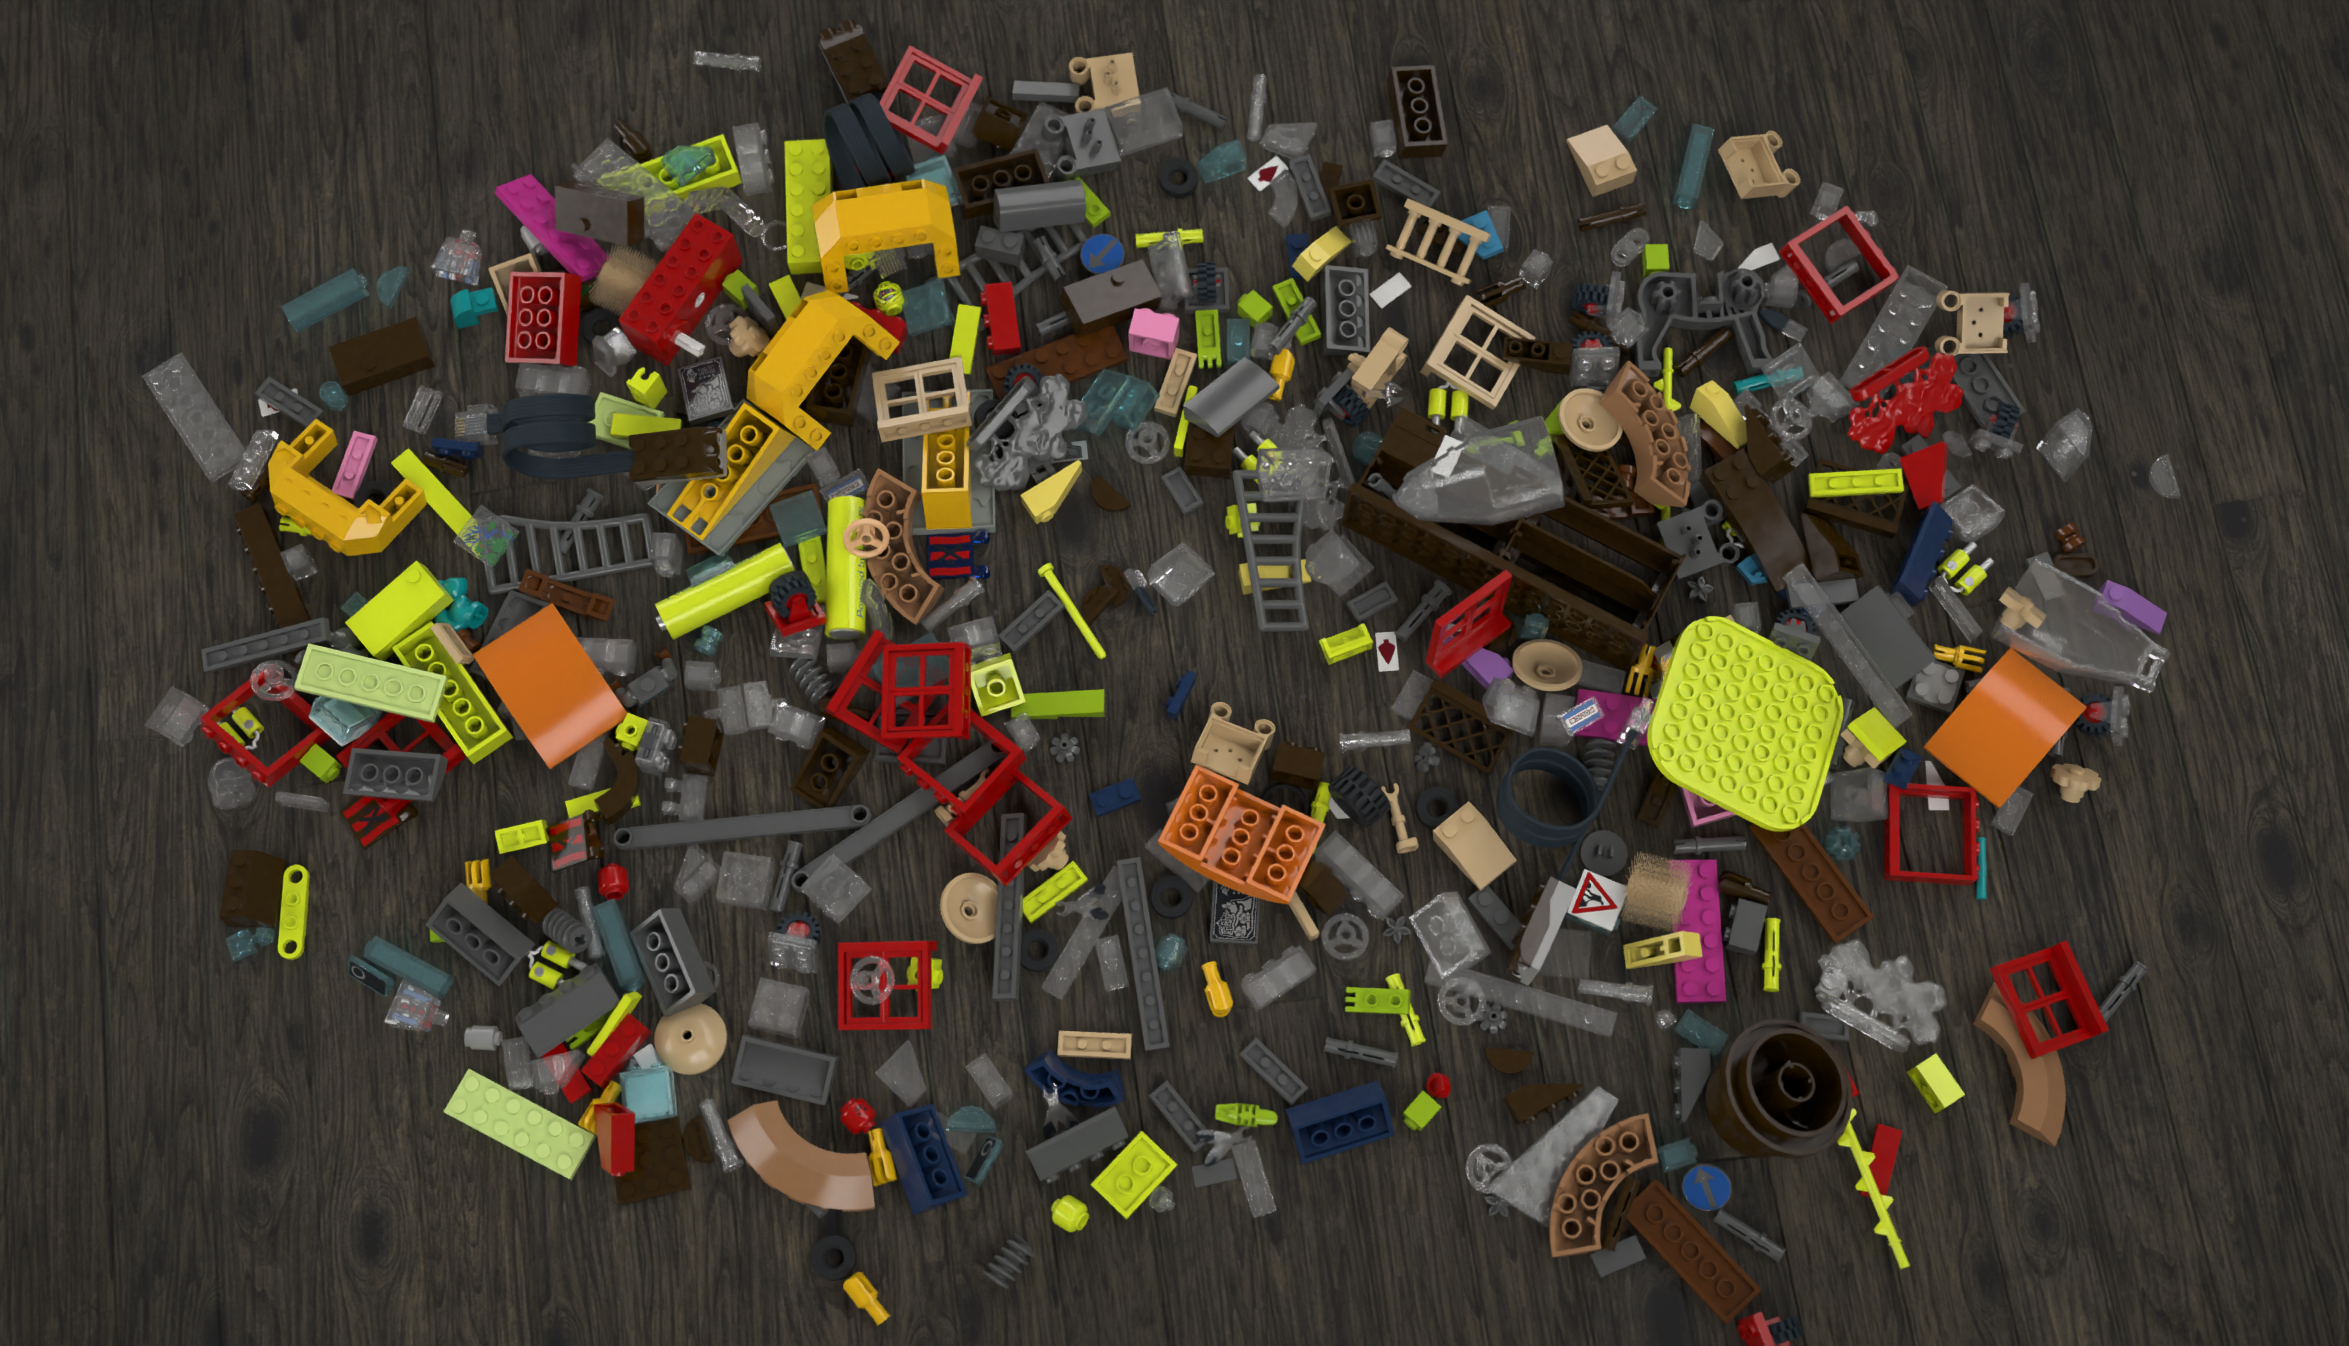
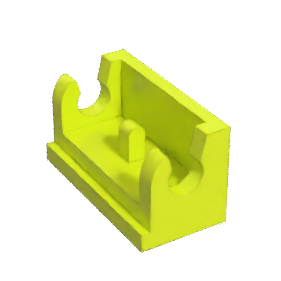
M643 367L636 372L631 380L628 379L626 383L634 400L646 407L655 409L667 393L660 374L655 371L649 375L647 380H642L641 376L646 371Z
M1363 623L1356 628L1329 638H1323L1319 640V644L1328 665L1372 649L1373 641Z
M538 820L496 830L495 835L499 853L503 854L546 844L549 841V836L546 833V820Z
M1934 1054L1906 1072L1935 1114L1965 1095L1937 1054Z

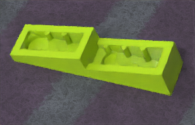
M1104 689L1024 694L1026 702L1011 707V719L1104 717L1105 692Z

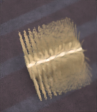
M619 249V259L618 257L616 258L613 252V259L611 258L610 260L609 258V261L607 254V263L602 267L601 271H595L600 272L599 276H597V278L599 277L598 283L600 285H597L595 290L597 288L600 290L598 296H601L598 297L601 298L600 303L603 301V297L606 299L604 300L606 302L605 307L609 303L611 309L613 306L617 307L616 312L619 308L626 310L627 304L632 302L650 277L649 269L652 268L651 272H653V269L656 268L653 266L655 262L652 264L651 261V264H649L650 259L646 262L644 256L641 261L637 260L638 255L636 257L635 255L631 256L633 251L630 255L628 253L624 255L625 252Z
M1643 855L1642 862L1640 860V863L1638 858V864L1636 860V865L1634 859V869L1637 873L1633 872L1632 866V875L1630 873V879H1628V885H1626L1627 906L1625 905L1627 913L1628 910L1629 913H1632L1633 909L1635 919L1637 911L1638 918L1640 914L1639 922L1641 920V923L1643 915L1645 919H1647V915L1648 919L1649 916L1651 919L1652 915V919L1654 916L1655 924L1656 921L1658 924L1659 917L1660 920L1662 917L1664 925L1665 919L1663 920V918L1665 917L1667 925L1669 922L1670 930V922L1671 925L1673 922V926L1674 923L1676 926V922L1678 925L1676 915L1680 926L1678 913L1681 914L1682 918V909L1684 911L1687 894L1689 893L1688 884L1686 883L1688 880L1685 877L1687 876L1688 878L1686 868L1684 871L1683 867V872L1682 868L1680 871V867L1679 871L1678 867L1677 871L1676 867L1675 870L1674 867L1672 870V867L1670 869L1669 862L1667 869L1666 866L1665 869L1664 866L1663 869L1662 866L1658 868V865L1657 868L1656 865H1653L1652 868L1651 860L1649 864L1651 867L1649 868L1647 860L1645 863L1646 856L1644 858Z

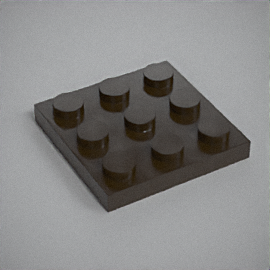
M678 1116L635 1126L634 1171L625 1172L624 1176H613L618 1206L692 1189Z

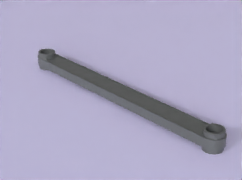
M988 741L934 779L953 794L981 775V772L1003 760L1007 755L1004 752H994L993 747L995 745ZM919 788L797 871L791 878L794 890L798 893L809 892L940 803L934 798V792L930 789L925 791L923 788ZM800 878H808V883L805 886H797V881Z
M852 805L620 828L614 833L613 841L618 849L629 851L862 828L871 822L872 814L865 805ZM859 812L867 813L864 820L859 821L855 817ZM630 835L628 842L620 844L622 836Z

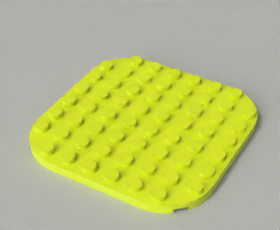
M1708 616L1689 624L1683 629L1676 640L1649 722L1647 732L1648 748L1658 769L1673 783L1764 829L1777 832L1793 830L1807 822L1817 809L1843 721L1841 695L1838 696L1833 686L1835 683L1833 679L1815 663L1786 648L1777 646L1774 642L1729 619Z

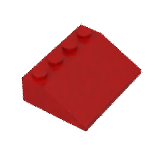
M510 272L505 362L577 366L582 276L563 272Z

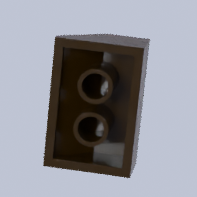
M231 850L219 914L227 927L276 928L283 877L287 865L286 860L257 850Z

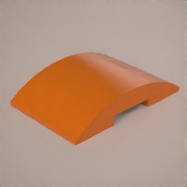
M553 603L473 654L486 677L549 769H552L623 722L627 715L626 710Z
M2010 648L1961 702L1923 749L2000 809L2087 707Z
M1196 764L1157 843L1186 866L1221 885L1259 899L1289 904L1326 824L1283 804L1281 808L1238 789V783Z

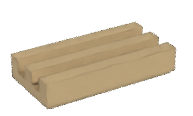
M435 623L431 627L456 664H470L474 660V656L449 623Z
M1295 891L1289 906L1309 941H1313L1319 937V931Z

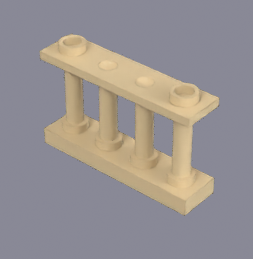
M1407 198L1404 207L1409 209V216L1396 246L1387 245L1386 249L1391 251L1389 255L1400 260L1404 256L1452 277L1451 282L1457 285L1470 284L1472 280L1465 277L1478 245H1481L1483 241L1488 243L1492 234ZM1422 214L1429 217L1428 222L1430 224L1415 256L1404 251V248L1417 218H1420ZM1443 223L1450 226L1448 230L1450 234L1437 263L1434 264L1424 258L1437 228ZM1463 232L1470 235L1469 240L1471 241L1457 273H1454L1444 267L1458 235L1461 236Z

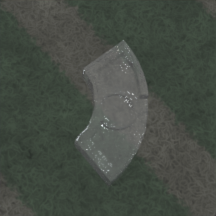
M1286 169L1270 182V187L1275 195V202L1269 210V215L1283 229L1292 221L1298 203L1296 183Z
M871 579L863 580L860 601L866 606L870 614L871 631L874 633L875 629L884 633L885 638L892 640L891 614L887 613V606L883 602L885 597Z

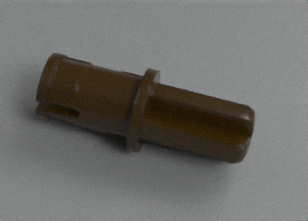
M428 451L423 457L424 465L439 469L443 474L450 473L464 478L469 471L467 465L451 460L450 456L443 457Z

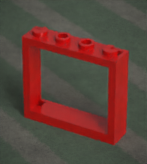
M1845 206L1797 236L1779 251L1782 258L1830 324H1833L1889 288L1900 278L1896 269L1890 265L1882 250L1877 247L1871 239L1869 232L1863 228L1855 213L1848 206ZM1837 221L1882 281L1844 306L1799 246Z
M267 667L200 717V730L205 733L206 738H212L224 754L229 753L240 768H246L255 781L259 780L268 788L301 763L299 761L315 743L321 747L331 739L325 731L308 717L317 712V710ZM263 687L313 730L310 735L268 768L217 724Z
M949 702L926 726L948 724ZM971 709L970 726L1004 752L1007 757L965 803L912 762L934 738L913 739L897 757L901 764L899 768L908 777L913 775L918 779L916 783L925 791L928 789L933 791V796L941 804L946 802L951 806L950 810L960 818L963 816L968 821L976 815L1026 760L1021 748Z
M1017 769L970 821L963 816L961 818L957 816L949 823L944 832L953 843L1006 887L1072 820V817L1063 805ZM1019 781L1052 809L995 865L965 840L963 836Z
M1888 783L1884 788V880L1971 886L1976 882L1978 872L1980 871V866L1976 862V856L1979 855L1980 851L1979 841H1976V833H1978L1980 826L1979 819L1976 818V809L1979 807L1976 790L1972 787L1909 783L1905 790ZM1899 796L1962 800L1963 875L1900 871Z

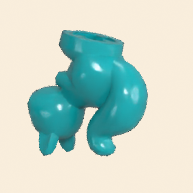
M450 577L445 581L438 580L454 601L451 603L449 611L445 608L434 617V624L449 623L455 632L463 628L475 629L481 626L488 616V608L478 601L472 602L466 597L468 591L467 579L465 577Z

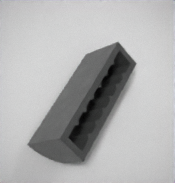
M1080 180L994 190L993 222L999 232L1085 222L1086 200Z

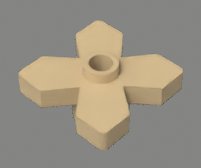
M2010 587L2005 590L1999 599L2007 606V609L2002 613L2003 617L2000 621L2012 631H2016L2018 628L2021 629L2026 622L2038 629L2046 617V614L2035 607V604L2025 596L2022 597Z
M1848 728L1841 733V736L1849 743L1842 756L1851 766L1857 767L1866 761L1875 769L1888 758L1886 757L1881 762L1878 761Z

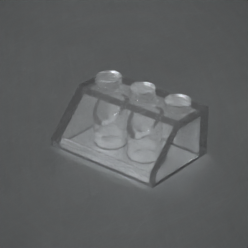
M1168 87L1105 107L1120 157L1183 137L1182 122Z
M2079 408L2057 421L2036 447L2064 483L2073 476L2089 457L2093 425L2090 423L2089 417L2082 413Z
M1320 446L1259 449L1256 475L1262 501L1282 502L1326 499L1332 456Z
M1457 891L1440 893L1409 917L1411 924L1442 979L1475 966L1492 953Z

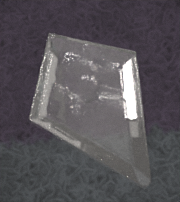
M1700 220L1693 252L1713 262L1724 242L1703 220Z

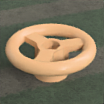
M872 518L855 520L847 526L843 534V543L846 549L851 554L861 558H870L881 554L887 548L890 540L889 531L886 526ZM875 527L881 531L882 541L875 538ZM856 529L857 538L850 541V535ZM862 544H871L877 547L876 549L871 551H861L856 549V547Z

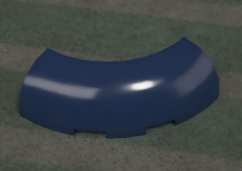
M1052 1048L1036 1057L1024 1069L1044 1092H1050L1052 1095L1060 1098L1059 1101L1077 1107L1078 1105L1100 1108L1115 1105L1124 1099V1086L1117 1069L1101 1074L1081 1072L1064 1063L1054 1053Z

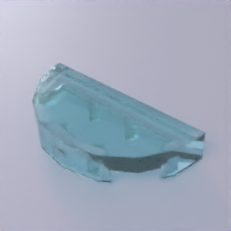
M398 266L396 269L388 272L385 271L378 279L376 286L378 297L390 309L410 272L408 267Z
M965 1106L961 1107L959 1111L949 1118L946 1130L995 1133L996 1127L994 1119L984 1112L983 1108Z

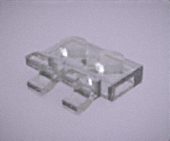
M684 774L683 781L665 778L664 788H666V792H681L680 804L663 801V814L679 815V822L704 820L708 777Z

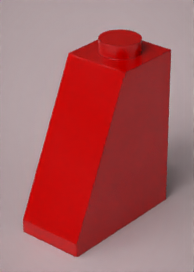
M1945 441L1899 458L1918 509L1921 511L1927 510L1933 501L1938 504L1944 503L1948 445Z
M618 1102L594 1104L602 1168L610 1173L611 1176H624L625 1172L634 1171L635 1113Z

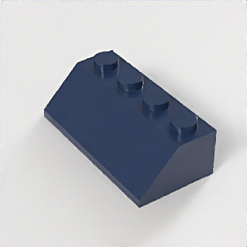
M1934 501L1919 521L1889 593L1890 597L1913 607L1919 601H1924L1929 590L1925 588L1928 581L1933 580L1937 571L1934 565L1936 561L1940 562L1945 552V549L1942 548L1944 541L1948 542L1953 533V529L1950 528L1953 519Z
M1379 1081L1286 1109L1290 1130L1301 1164L1395 1135L1387 1099Z
M934 1104L895 1113L880 1123L914 1215L934 1210L968 1195Z

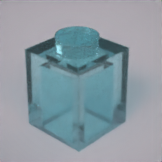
M1689 1138L1657 1149L1665 1173L1693 1165L1697 1162L1698 1152L1695 1144L1690 1143Z

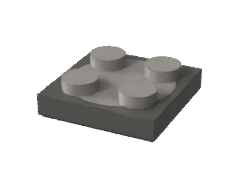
M1935 660L1911 679L1905 699L1950 715L1965 671Z

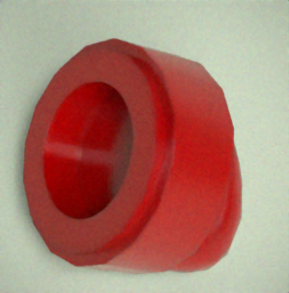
M1434 1073L1428 1078L1426 1088L1429 1095L1436 1098H1447L1451 1089L1450 1081L1445 1074Z

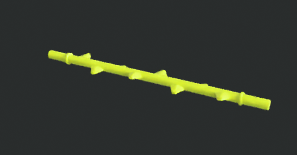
M1664 348L1663 379L1654 382V388L1663 392V400L1667 409H1672L1674 412L1681 408V404L1672 399V374L1674 373L1672 369V348ZM1653 504L1661 510V521L1670 518V506ZM1662 537L1659 538L1661 545L1665 547Z
M1852 1109L1846 1129L1837 1142L1838 1145L1850 1147L1862 1175V1178L1855 1187L1857 1190L1869 1192L1880 1222L1874 1228V1232L1887 1236L1889 1240L1888 1245H1891L1898 1265L1902 1269L1910 1265L1901 1246V1239L1899 1240L1887 1212V1208L1893 1202V1198L1880 1195L1869 1168V1165L1875 1159L1874 1153L1862 1151L1850 1123L1857 1114L1856 1110Z

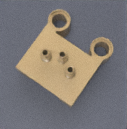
M1132 53L1088 59L1076 57L1070 61L1069 72L1071 81L1083 85L1091 78L1094 100L1088 96H1082L1077 99L1075 103L1076 114L1082 113L1083 111L1081 110L1085 108L1090 109L1089 111L1105 108L1108 118L1141 114V103ZM1076 70H1083V72H1081V73H1077V72H1075V71H1076Z
M1768 131L1762 135L1731 137L1718 149L1741 199L1775 195L1783 198L1799 185V175L1792 169H1786L1781 173L1773 156V153L1782 146V139L1776 132Z
M1951 290L1941 291L1936 298L1938 307L1946 311L1957 310V339L1946 335L1941 336L1935 342V350L1938 353H1944L1946 356L1953 354V357L1957 354L2008 353L2007 339L2003 338L2004 307H2008L2010 293H1957ZM1951 294L1954 301L1951 306L1947 307L1944 300L1947 295ZM1950 340L1952 342V349L1949 352H1945L1943 344Z
M1391 327L1384 332L1367 358L1357 353L1350 354L1348 360L1351 362L1347 368H1350L1355 373L1352 377L1351 388L1363 399L1362 402L1367 404L1369 410L1407 358L1403 351L1409 339Z
M1216 702L1211 706L1207 724L1195 746L1191 762L1248 785L1264 750L1271 746L1275 725L1269 720L1260 719L1255 723L1252 732L1230 723L1231 707L1226 703Z

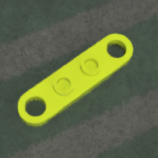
M301 865L290 866L286 869L283 877L278 952L287 960L298 959L304 953L310 876L307 869ZM296 871L302 872V880L298 883H292V874ZM290 941L296 942V951L287 954L285 951L286 944L290 943Z

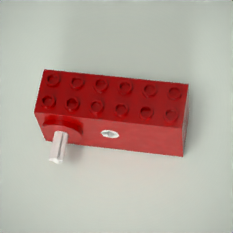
M694 214L619 318L620 325L631 346L667 367L681 348L696 357L702 356L705 346L689 336L723 290L722 283L726 276L734 273L743 262L732 233L701 215Z

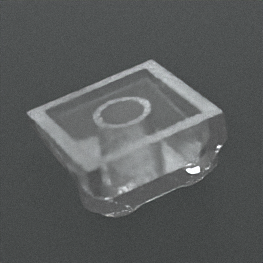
M1975 484L1940 505L1953 519L1951 525L1958 531V537L1965 542L1978 540L1995 529L2005 517V510Z

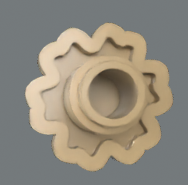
M737 316L729 324L732 330L730 332L732 337L729 343L730 351L737 357L748 354L752 357L756 355L759 357L770 341L766 331L759 328L758 323L747 316L745 318Z
M2055 764L2052 766L2050 777L2053 778L2052 781L2060 785L2061 799L2071 803L2080 802V798L2084 797V793L2087 790L2096 791L2101 782L2098 773L2074 764Z
M1060 831L1028 864V867L1035 872L1039 869L1044 871L1048 867L1056 870L1062 869L1069 859L1064 849L1066 844L1063 842L1066 835Z

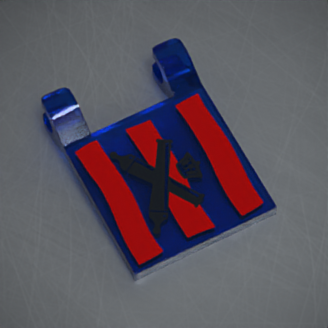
M980 530L973 533L927 535L928 575L933 580L989 578L990 569L987 565L974 567V543L988 544L990 542L988 531Z

